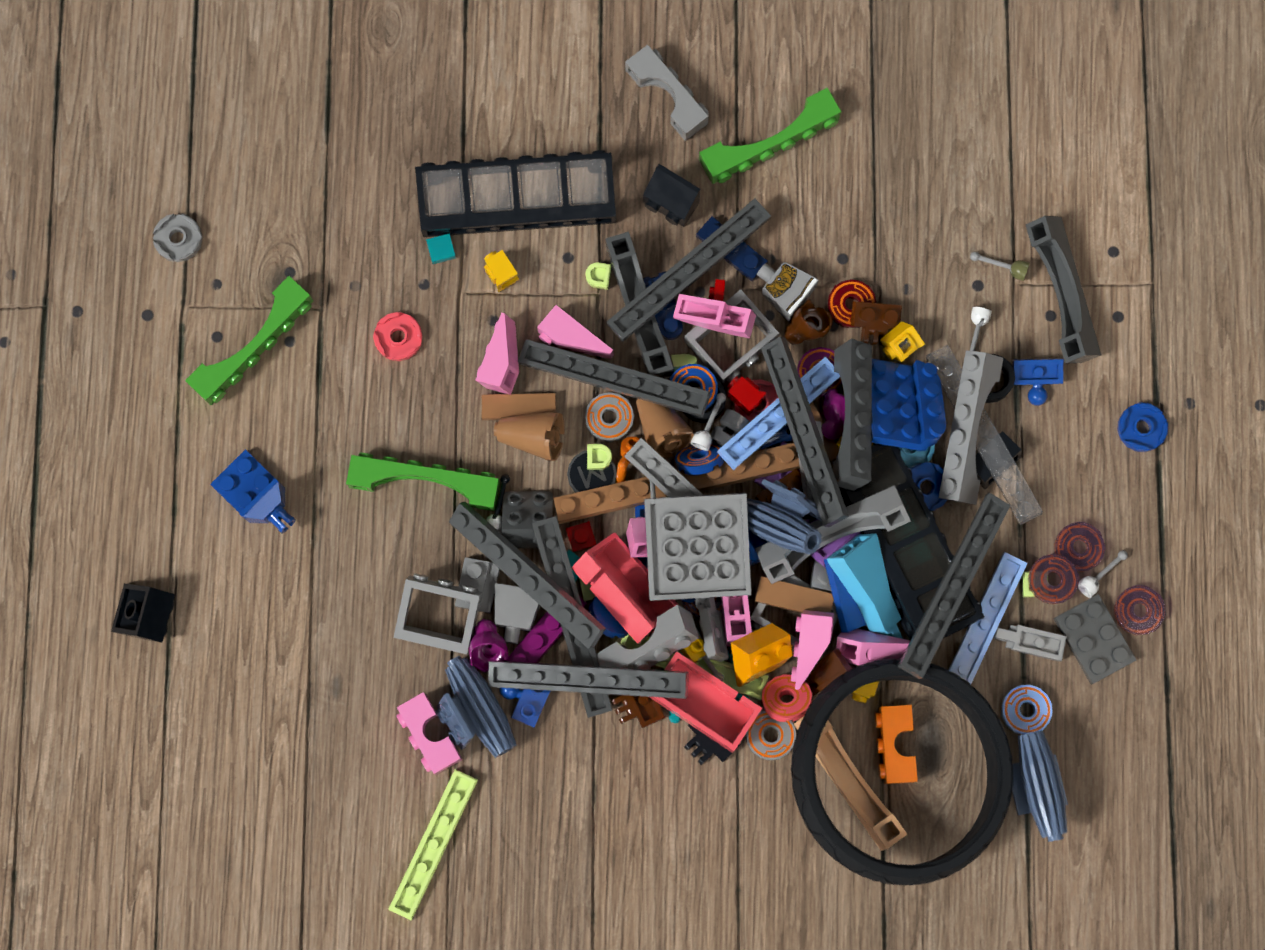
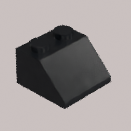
M660 164L656 167L643 194V202L647 209L654 213L660 212L666 216L665 219L676 226L680 224L683 227L700 201V188Z
M124 583L111 632L162 643L168 630L167 624L170 613L174 608L175 594L152 587Z

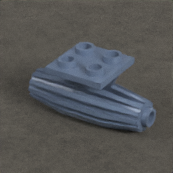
M763 479L761 484L773 493L772 502L768 503L747 498L748 530L781 548L805 554L815 553L822 542V535L820 531L802 518L808 514L821 520L816 504L808 499H804L806 495L795 488H792L790 491L786 485L777 480L772 483Z
M457 656L447 663L449 667L445 671L455 698H451L449 693L444 694L437 705L438 710H436L439 720L443 724H447L452 743L455 746L458 745L462 750L466 748L476 734L495 758L513 749L517 744L509 722L486 680L474 666L470 665L467 657L462 659L461 656Z
M1043 731L1019 735V763L1013 764L1012 788L1017 815L1032 813L1041 837H1047L1048 842L1064 839L1063 834L1067 833L1066 805H1068L1057 757L1053 755Z

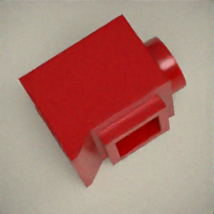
M736 376L727 386L729 388L727 397L748 416L766 398L767 393L760 391V388L748 377L744 378L742 376L739 378Z

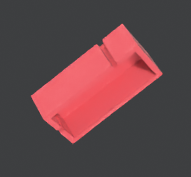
M615 532L586 551L571 568L585 585L589 583L592 586L590 588L592 593L637 644L654 632L659 615L679 605L674 599L649 600L648 569L637 557H630L629 548Z
M676 651L664 670L688 672V698H649L733 753L762 708L745 696H742L738 702L735 700V697L739 692Z

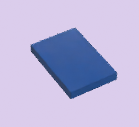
M824 559L841 632L848 633L865 626L866 622L857 603L833 571L827 559Z

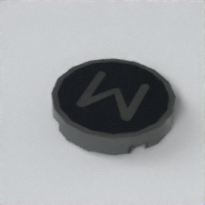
M587 450L582 451L572 459L567 472L569 485L575 493L615 484L617 474L613 461L605 469L588 470Z

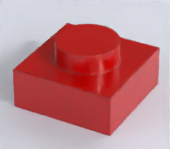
M715 279V287L710 286L709 299L724 300L725 280Z
M589 521L566 528L573 553L597 545Z

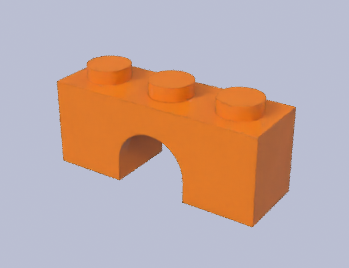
M912 705L880 707L879 713H875V726L880 728L881 738H877V752L882 753L883 762L878 767L879 778L884 779V784L918 782L916 756H902L896 751L894 746L895 738L899 733L914 731Z

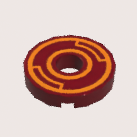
M852 279L842 281L834 286L829 294L828 312L833 317V321L844 328H859L858 326H850L852 310L845 306V301L852 298L857 302L877 303L875 294L862 281Z

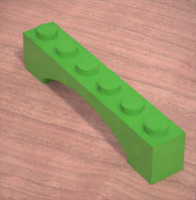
M828 87L807 97L805 109L799 117L776 135L757 143L742 146H724L720 141L699 152V161L711 183L726 182L732 177V174L738 171L742 173L752 168L753 163L759 160L762 162L767 161L775 155V152L781 149L783 151L789 150L796 145L795 142L803 138L808 140L814 137L817 131L823 128L830 129L838 124L841 110Z
M290 276L272 292L275 299L268 319L258 334L243 349L219 363L205 366L202 363L185 380L208 404L212 405L214 402H219L225 396V391L231 384L236 385L242 379V373L248 367H254L259 362L260 355L265 350L273 348L278 341L277 338L283 332H288L294 326V321L311 309L313 299Z
M359 453L358 456L351 455L346 485L351 489L374 492V487L391 481L407 479L425 480L447 486L459 492L469 500V505L472 508L495 511L500 481L499 478H495V474L488 472L474 475L471 474L470 470L463 468L449 471L443 465L432 464L430 468L422 466V463L418 461L408 460L407 464L399 463L398 459L384 456L383 460L374 459L372 454Z

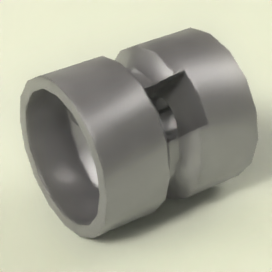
M727 409L720 419L721 426H716L711 433L712 443L722 447L749 424L750 421L741 414Z

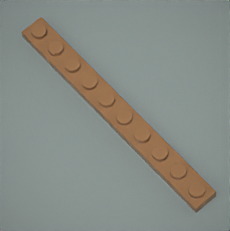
M791 443L756 451L735 470L724 461L720 467L717 464L714 466L713 471L705 474L688 475L684 473V470L677 471L701 492L800 469L795 444ZM647 477L555 497L553 499L559 524L644 505V498H651L650 480ZM655 485L656 498L668 497Z

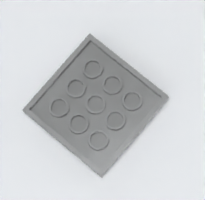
M746 493L644 498L650 601L751 595Z

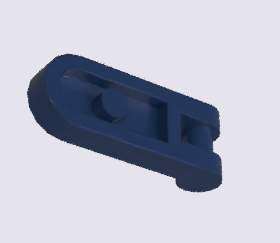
M666 271L658 273L659 276L653 278L649 276L643 278L645 287L648 288ZM675 299L655 315L662 337L666 340L679 338L683 330L682 321L673 318L676 308Z

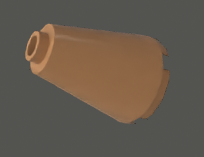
M637 399L636 405L645 441L664 459L673 456L672 451L676 449L681 451L691 444L690 442L694 436L693 430L674 409Z
M548 412L502 417L494 425V436L497 437L498 442L547 461H556L560 456L563 443L559 442L560 434L564 435L565 432L564 418L561 413Z

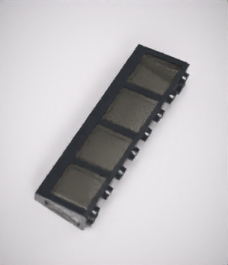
M875 444L871 446V482L855 491L841 487L839 489L846 507L894 485L902 499L911 522L889 532L886 529H870L860 531V533L877 534L890 593L901 616L900 623L911 641L954 555H952L947 546L945 535L940 532L935 522L933 512L928 509L922 491L916 486L910 468L905 465L899 447ZM970 586L943 639L984 618L982 606L973 596Z

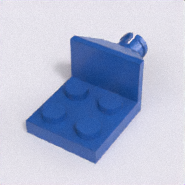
M246 449L210 484L249 523L271 522L282 534L289 529L282 523V519L290 526L296 521L293 516L284 510L285 487Z

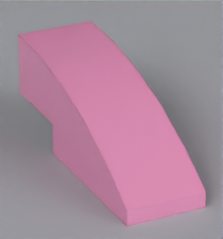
M679 294L673 318L706 329L750 338L756 314L751 309L727 305L723 301Z

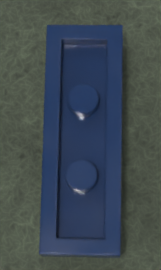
M711 216L696 233V237L703 242L720 228L722 224ZM744 241L723 258L750 281H753L760 268L765 263H768L764 257Z

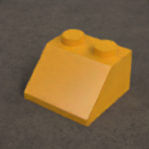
M770 623L731 642L736 685L741 687L780 668L793 656L790 634Z

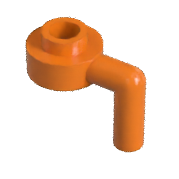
M627 437L622 440L620 447L622 458L617 466L616 483L626 481L627 467L630 462L624 456L640 438Z

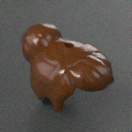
M808 300L795 311L792 323L786 327L784 336L792 345L801 344L804 340L823 338L832 328L833 317L821 307L815 308L812 301Z

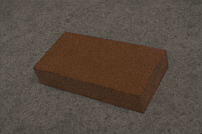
M837 648L816 663L805 682L810 686L812 695L815 696L834 679L852 668Z

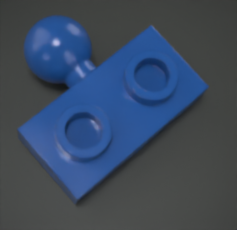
M1062 358L1012 359V367L1015 372L1014 385H1033V388L1028 392V400L1035 406H1040L1047 400L1048 394L1043 388V384H1063Z
M500 688V694L505 699H519L511 718L535 728L550 691Z

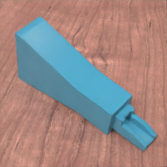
M859 534L829 556L827 561L857 603L869 631L903 639L896 624L901 620V616L890 593L877 534Z

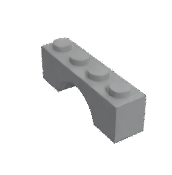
M646 45L625 61V71L640 88L657 86L663 88L672 96L675 108L671 114L670 124L687 141L708 124L709 112L702 103L698 104L693 99L694 95L687 85L682 86L677 80L678 75L674 69L665 66L662 62L663 57L656 49L652 50L649 45Z
M679 605L674 606L657 617L653 635L641 647L628 649L622 644L615 642L597 653L600 667L649 669L660 661L668 659L670 655L688 647L692 642L699 639L692 614Z

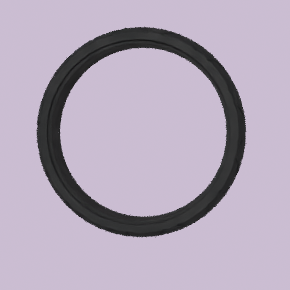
M893 658L865 663L845 672L827 685L814 699L802 719L794 741L791 761L792 787L795 801L806 827L817 843L834 860L850 871L876 882L902 886L921 885L941 880L960 871L973 862L995 838L1003 824L1011 801L1013 788L1012 754L1009 741L997 714L988 701L969 682L957 674L930 663L923 678L919 680L897 667L901 658ZM905 680L928 686L942 693L953 701L968 717L984 749L987 765V788L977 820L966 836L955 847L945 854L924 863L915 865L895 864L864 853L851 844L834 826L819 796L816 783L815 760L821 732L832 712L849 694L873 682Z

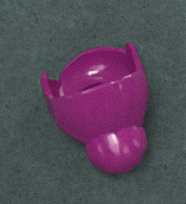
M833 388L829 389L824 395L823 411L825 422L821 425V429L826 438L836 440L840 438L844 429L845 397L837 389Z
M483 619L478 621L474 628V636L469 645V658L471 666H475L485 673L489 672V661H506L508 659V647L504 639L497 633L496 625L490 620Z

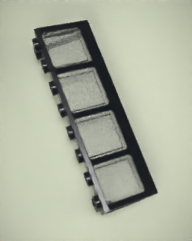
M604 150L593 151L592 154L583 155L580 152H571L567 156L546 154L541 158H533V156L526 155L514 160L499 157L494 159V161L486 162L482 159H474L470 163L448 161L445 165L423 163L421 166L415 167L420 226L423 237H436L449 233L450 235L616 223L611 152L606 153Z

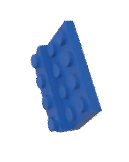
M872 359L871 443L926 451L928 447L935 445L946 430L942 386L937 374V367L932 363H924L916 360L910 366Z

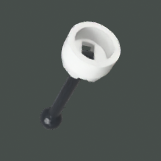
M503 474L500 478L502 484L495 514H491L486 519L501 534L502 516L500 511L506 485L510 482V477L507 474Z

